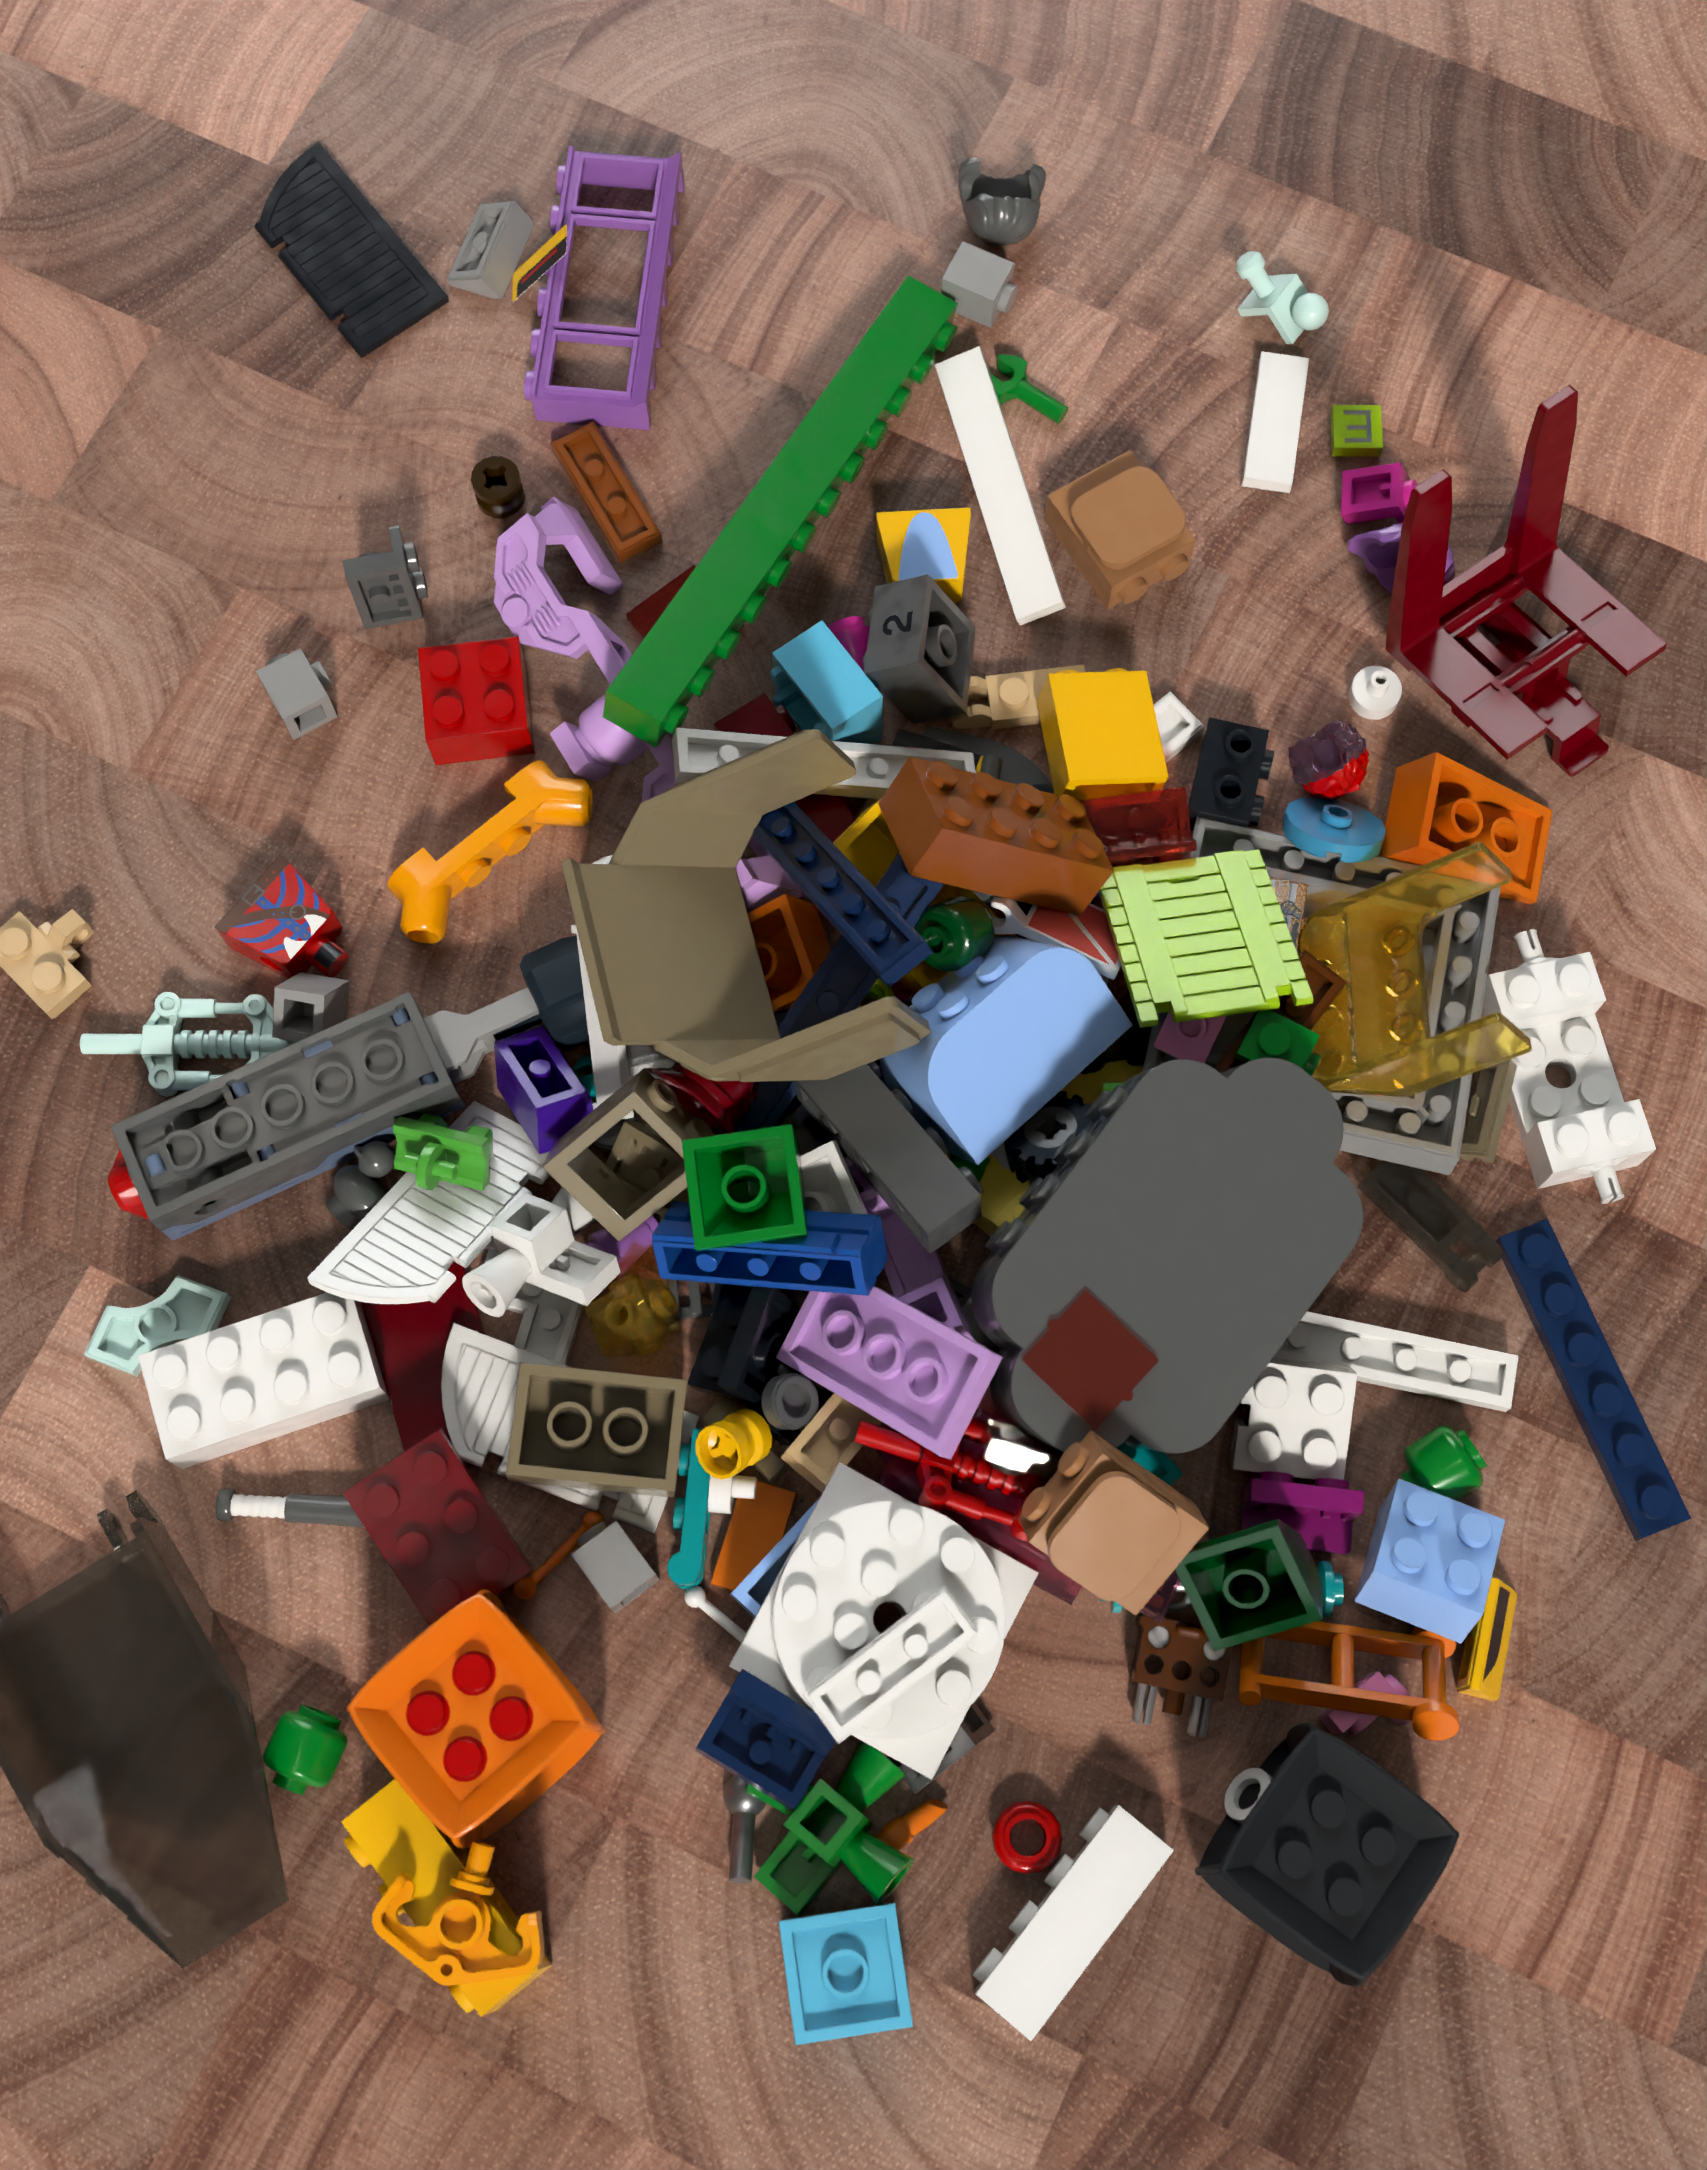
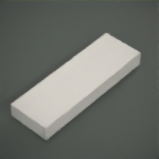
M1261 351L1241 486L1290 493L1293 483L1309 358Z
M943 1586L802 1695L839 1744L973 1641L980 1633L948 1589Z

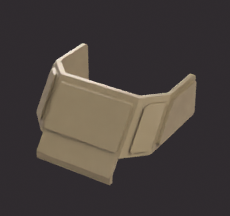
M806 729L673 786L667 789L666 792L641 802L609 864H579L571 858L561 862L603 1041L612 1046L653 1045L654 1050L679 1062L682 1067L709 1080L763 1082L826 1080L920 1043L921 1038L931 1033L926 1019L896 997H885L780 1038L736 866L754 833L753 830L757 827L764 814L849 779L856 774L854 761L820 730Z

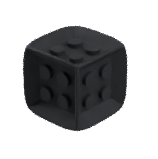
M1302 1723L1288 1731L1286 1738L1259 1767L1273 1777L1260 1798L1258 1799L1261 1789L1260 1783L1248 1785L1241 1793L1238 1800L1240 1809H1247L1256 1802L1243 1824H1239L1228 1814L1226 1815L1206 1848L1199 1867L1195 1869V1873L1198 1876H1202L1209 1886L1234 1908L1294 1953L1313 1965L1331 1973L1338 1982L1352 1987H1359L1383 1963L1415 1918L1445 1870L1460 1834L1433 1806L1372 1760L1335 1736L1317 1729L1315 1725Z

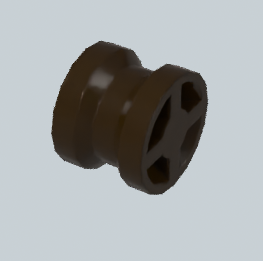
M490 456L476 464L471 474V483L479 509L487 516L500 519L510 517L518 512L524 503L525 494L517 466L510 459L503 456ZM497 481H505L503 485L494 486L491 484Z

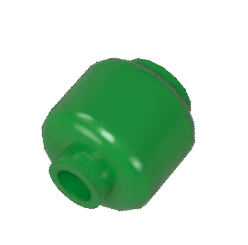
M1442 1425L1405 1448L1404 1459L1409 1469L1400 1475L1404 1481L1459 1501L1482 1486L1484 1480L1481 1470L1486 1468L1487 1464L1463 1428L1455 1433L1452 1428Z
M304 1704L300 1705L298 1712L287 1711L283 1713L278 1719L262 1757L265 1765L276 1772L272 1783L299 1795H304L307 1786L316 1788L327 1786L335 1774L348 1743L346 1734L339 1729L342 1720Z

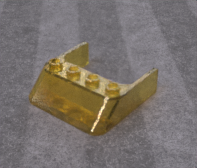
M1482 842L1469 845L1319 909L1309 915L1302 923L1297 938L1298 956L1303 950H1306L1347 982L1311 1030L1320 1035L1313 1051L1322 1055L1312 1077L1320 1082L1329 1092L1390 1097L1412 1096L1526 1054L1532 1050L1530 1038L1499 1012L1433 1037L1430 1035L1422 935L1427 923L1434 915L1444 909L1512 881L1511 870Z

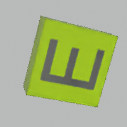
M1332 405L1330 411L1332 456L1380 457L1383 450L1381 405Z

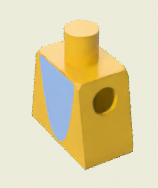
M970 507L876 512V542L887 584L928 574L953 603L962 601L970 531Z

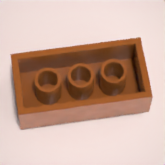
M910 756L878 803L909 876L1081 915L1114 872L1104 851V845L1095 834L1086 816L1085 807L1076 798L1067 794L1059 796L1037 790L1029 784L1020 783L1017 785L995 779L984 772L972 773L953 768L942 761L935 760L930 762Z

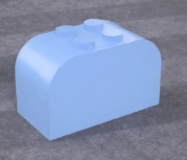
M999 936L994 938L991 949L984 957H976L959 971L947 973L937 983L925 986L914 995L912 1005L909 1008L928 1021L931 1033L921 1038L920 1043L881 1058V1073L890 1091L897 1088L909 1100L915 1111V1115L912 1117L924 1130L931 1127L939 1134L948 1148V1154L979 1165L1132 1026V1023L1096 968L1081 953L1072 949L1020 937Z

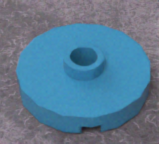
M1317 797L1299 798L1288 804L1283 817L1284 825L1282 831L1284 836L1297 848L1319 858H1326L1328 851L1341 854L1339 861L1345 863L1364 862L1379 855L1386 834L1382 821L1371 812L1355 804L1338 799L1333 801Z

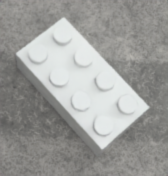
M324 1293L138 1355L165 1459L181 1469L389 1400L361 1302L345 1299L330 1293Z

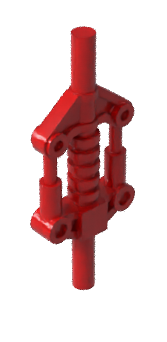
M971 1419L962 1437L963 1439L994 1449L1002 1446L1026 1454L1035 1476H1032V1471L1023 1468L1019 1472L1015 1465L1008 1464L1007 1467L1002 1466V1461L994 1459L991 1463L988 1462L987 1456L981 1454L976 1458L973 1457V1452L964 1450L963 1453L958 1452L960 1443L950 1460L938 1456L902 1433L860 1420L854 1442L917 1462L915 1474H917L921 1490L918 1499L919 1505L939 1513L946 1509L976 1520H980L981 1517L1009 1525L1011 1533L1015 1538L1023 1541L1028 1540L1019 1520L1022 1508L1014 1514L986 1505L985 1499L954 1490L951 1486L952 1474L956 1475V1480L964 1482L967 1478L970 1479V1484L978 1487L980 1483L985 1484V1489L990 1491L998 1488L1000 1489L999 1493L1006 1496L1014 1493L1015 1499L1023 1501L1036 1488L1044 1487L1056 1473L1062 1457L1061 1453L1048 1450L1034 1441L1030 1443L1003 1434V1429Z

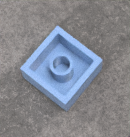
M1398 1479L1379 1509L1354 1602L1461 1644L1484 1613L1505 1520Z

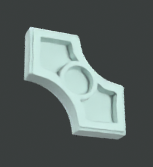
M178 1275L160 1297L148 1304L134 1308L106 1306L84 1356L138 1377L141 1372L138 1355L216 1330L231 1297L225 1292Z

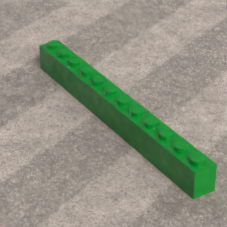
M909 275L905 278L606 690L603 718L655 748L667 732L674 735L676 728L682 726L689 711L686 705L693 695L700 698L707 691L715 675V670L712 669L719 658L727 661L733 654L741 638V633L738 631L745 621L753 624L757 620L765 606L767 597L764 595L771 585L779 588L792 565V561L789 560L796 550L803 553L807 549L817 529V526L814 525L820 515L825 518L831 515L841 495L839 488L844 481L849 484L854 482L865 461L863 454L868 447L874 451L878 448L888 430L889 424L886 423L892 414L896 417L902 414L912 394V391L909 389L914 382L920 385L923 384L934 365L935 358H933V355L937 350L944 353L951 344L958 326L952 323L958 305L957 302Z

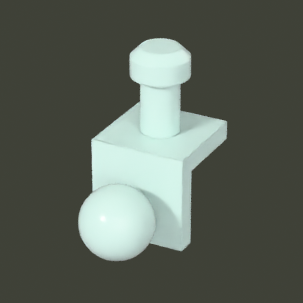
M1249 251L1238 259L1235 267L1236 272L1241 279H1247L1253 288L1237 309L1241 317L1268 315L1286 344H1293L1304 330L1318 329L1326 322L1329 314L1326 300L1319 294L1308 293L1297 273L1268 276L1263 268L1265 260L1261 253L1256 251Z

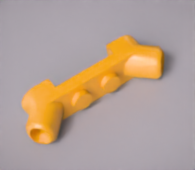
M543 760L535 761L504 783L510 804L439 860L435 861L424 847L417 851L393 872L387 882V889L403 905L400 930L410 940L418 943H437L445 938L450 900L467 886L472 888L483 882L490 874L492 866L506 855L513 856L522 851L530 842L531 835L544 825L584 827L590 822L593 809V791L585 779L559 778Z

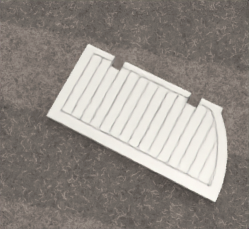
M473 1101L449 1128L463 1132L473 1125L491 1129L493 1133V1153L489 1160V1183L485 1189L481 1191L440 1180L433 1190H426L417 1186L415 1174L406 1172L307 1277L309 1284L327 1293L365 1303L410 1304L425 1301L436 1303L456 1280L455 1275L447 1271L453 1262L467 1268L494 1238L490 1225L524 1193L532 1195L530 1190L523 1187L528 1179L542 1185L550 1176L542 1167L549 1152L539 1155L520 1124Z
M453 1323L446 1344L441 1379L443 1411L452 1444L463 1461L481 1468L488 1452L503 1457L497 1474L507 1477L506 1471L520 1362L559 1367L569 1366ZM685 1410L680 1450L682 1443L690 1442L692 1430L696 1427L699 1419L698 1415ZM523 1483L594 1511L599 1509L602 1496L614 1499L618 1503L612 1518L652 1533L656 1531L668 1497Z

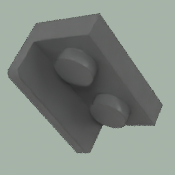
M399 525L389 527L393 551L385 553L368 552L360 555L358 558L343 560L345 578L365 629L423 618L420 599L429 597L424 571L419 566L414 541L405 543Z

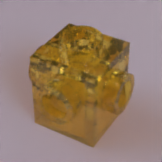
M638 1274L628 1275L612 1282L608 1286L610 1293L584 1306L603 1356H632L635 1354L636 1357L649 1355L666 1345L665 1337L682 1329L676 1315L677 1303L669 1288L663 1284L662 1280L640 1279Z

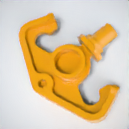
M472 1841L464 1870H459L458 1876H451L449 1885L459 1888V1891L446 1896L437 1905L430 1924L405 1926L398 1919L400 1906L412 1901L414 1898L415 1884L406 1873L400 1874L395 1879L373 1911L372 1924L377 1934L441 1985L449 1986L523 1976L535 1970L544 1958L545 1946L541 1910L526 1913L520 1917L516 1931L523 1939V1947L518 1954L508 1955L490 1942L492 1916L489 1906L481 1897L482 1895H493L494 1886L489 1884L491 1878L487 1876L495 1849L492 1845Z

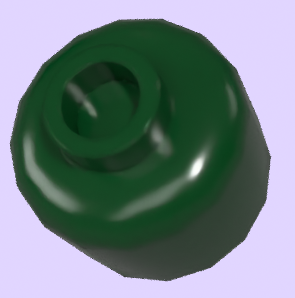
M965 896L949 898L930 906L920 915L919 921L915 925V931L926 941L933 952L924 961L934 969L944 972L959 971L976 957H984L994 942L995 930L991 916L983 905L975 899Z

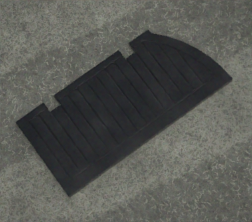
M319 142L301 154L280 176L264 205L260 221L255 224L254 228L270 248H275L282 242L287 245L286 250L284 249L278 254L279 259L329 320L332 321L342 314L346 317L347 320L340 324L337 329L360 358L373 352L449 302L446 293Z

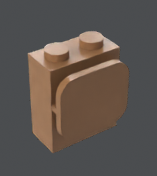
M1131 450L1047 495L1045 522L1107 610L1121 602L1130 604L1145 594L1149 586L1162 579L1171 581L1179 577L1190 565L1195 538L1185 526L1186 515L1183 508L1159 475L1152 469L1143 467Z
M1092 1430L1088 1432L1080 1443H1073L1066 1449L1059 1461L1056 1473L1044 1487H1038L1031 1492L1022 1507V1514L1019 1517L1028 1542L1048 1555L1053 1565L1060 1572L1100 1599L1115 1601L1136 1616L1209 1529L1193 1501Z

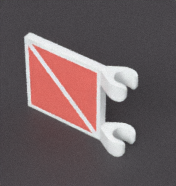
M994 896L991 906L1000 909L1006 916V918L1000 919L989 913L995 930L994 934H1019L1033 941L1075 950L1084 955L1093 964L1098 973L1112 980L1115 979L1121 963L1105 910L1089 903L1081 915H1075L1032 905L1026 916L1015 900Z

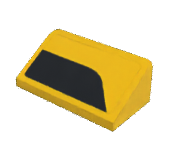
M1492 1577L1484 1613L1465 1638L1456 1685L1459 1693L1490 1701H1497L1500 1695L1517 1601L1515 1590L1500 1579Z

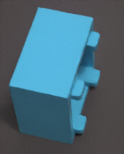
M822 620L772 653L773 669L770 671V678L775 686V697L772 699V703L775 707L782 705L801 731L818 729L831 741L876 744L882 740L883 695Z
M894 1902L779 1921L795 2045L913 2027Z

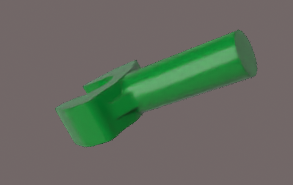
M998 355L997 369L1002 374L1011 378L1008 381H1001L996 376L990 374L1000 405L1017 398L1055 423H1061L1068 412V407L1028 382L1026 377L1027 361L1015 355Z

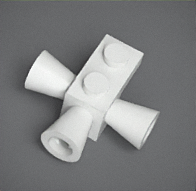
M561 1187L552 1202L524 1193L490 1225L494 1238L484 1248L498 1251L499 1255L465 1274L462 1284L467 1296L475 1306L490 1316L500 1317L505 1313L524 1282L587 1306L621 1272L616 1256L574 1240V1234L597 1220Z

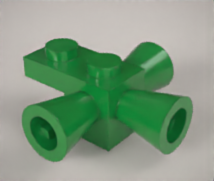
M860 1741L836 1789H832L821 1778L815 1786L810 1783L794 1811L748 1784L746 1788L748 1794L790 1816L783 1824L790 1830L789 1833L754 1875V1878L795 1914L801 1917L844 1862L876 1905L882 1904L904 1879L914 1862V1858L868 1834L867 1832L873 1824L862 1812L906 1775L876 1748Z

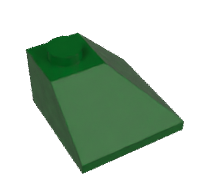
M792 1124L681 1140L696 1252L807 1235L805 1188L799 1143Z

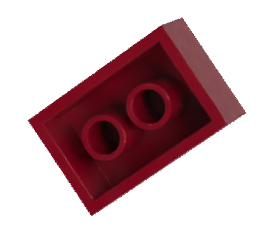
M442 1428L343 1492V1495L428 1626H431L445 1613L466 1599L476 1595L479 1591L488 1590L497 1595L531 1572V1565Z

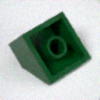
M1279 1519L1196 1544L1175 1569L1214 1651L1322 1620V1577L1302 1535Z

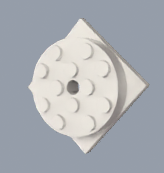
M839 1462L729 1667L738 1672L742 1669L746 1670L814 1712L802 1694L880 1635L873 1624L874 1611L880 1604L884 1602L896 1603L895 1606L899 1609L901 1617H903L941 1587L945 1586L980 1635L851 1734L932 1780L969 1707L983 1692L993 1676L1002 1652L1004 1639L1024 1603L1038 1572L970 1535L959 1524L945 1515L930 1508L914 1504Z

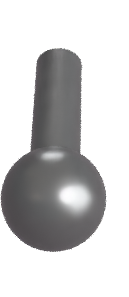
M734 1775L726 1783L723 1792L725 1806L733 1814L729 1881L737 1884H748L752 1882L756 1815L762 1812L766 1803L746 1792L748 1783Z

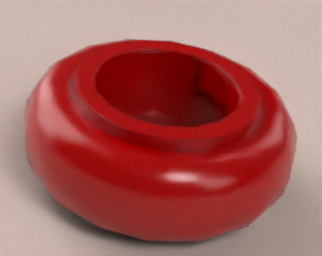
M1032 1801L1015 1802L1002 1810L995 1820L992 1831L993 1848L1001 1863L1012 1871L1022 1874L1039 1873L1051 1866L1060 1853L1063 1840L1061 1825L1054 1813L1044 1805ZM1021 1820H1034L1043 1831V1847L1034 1854L1020 1855L1011 1844V1828Z

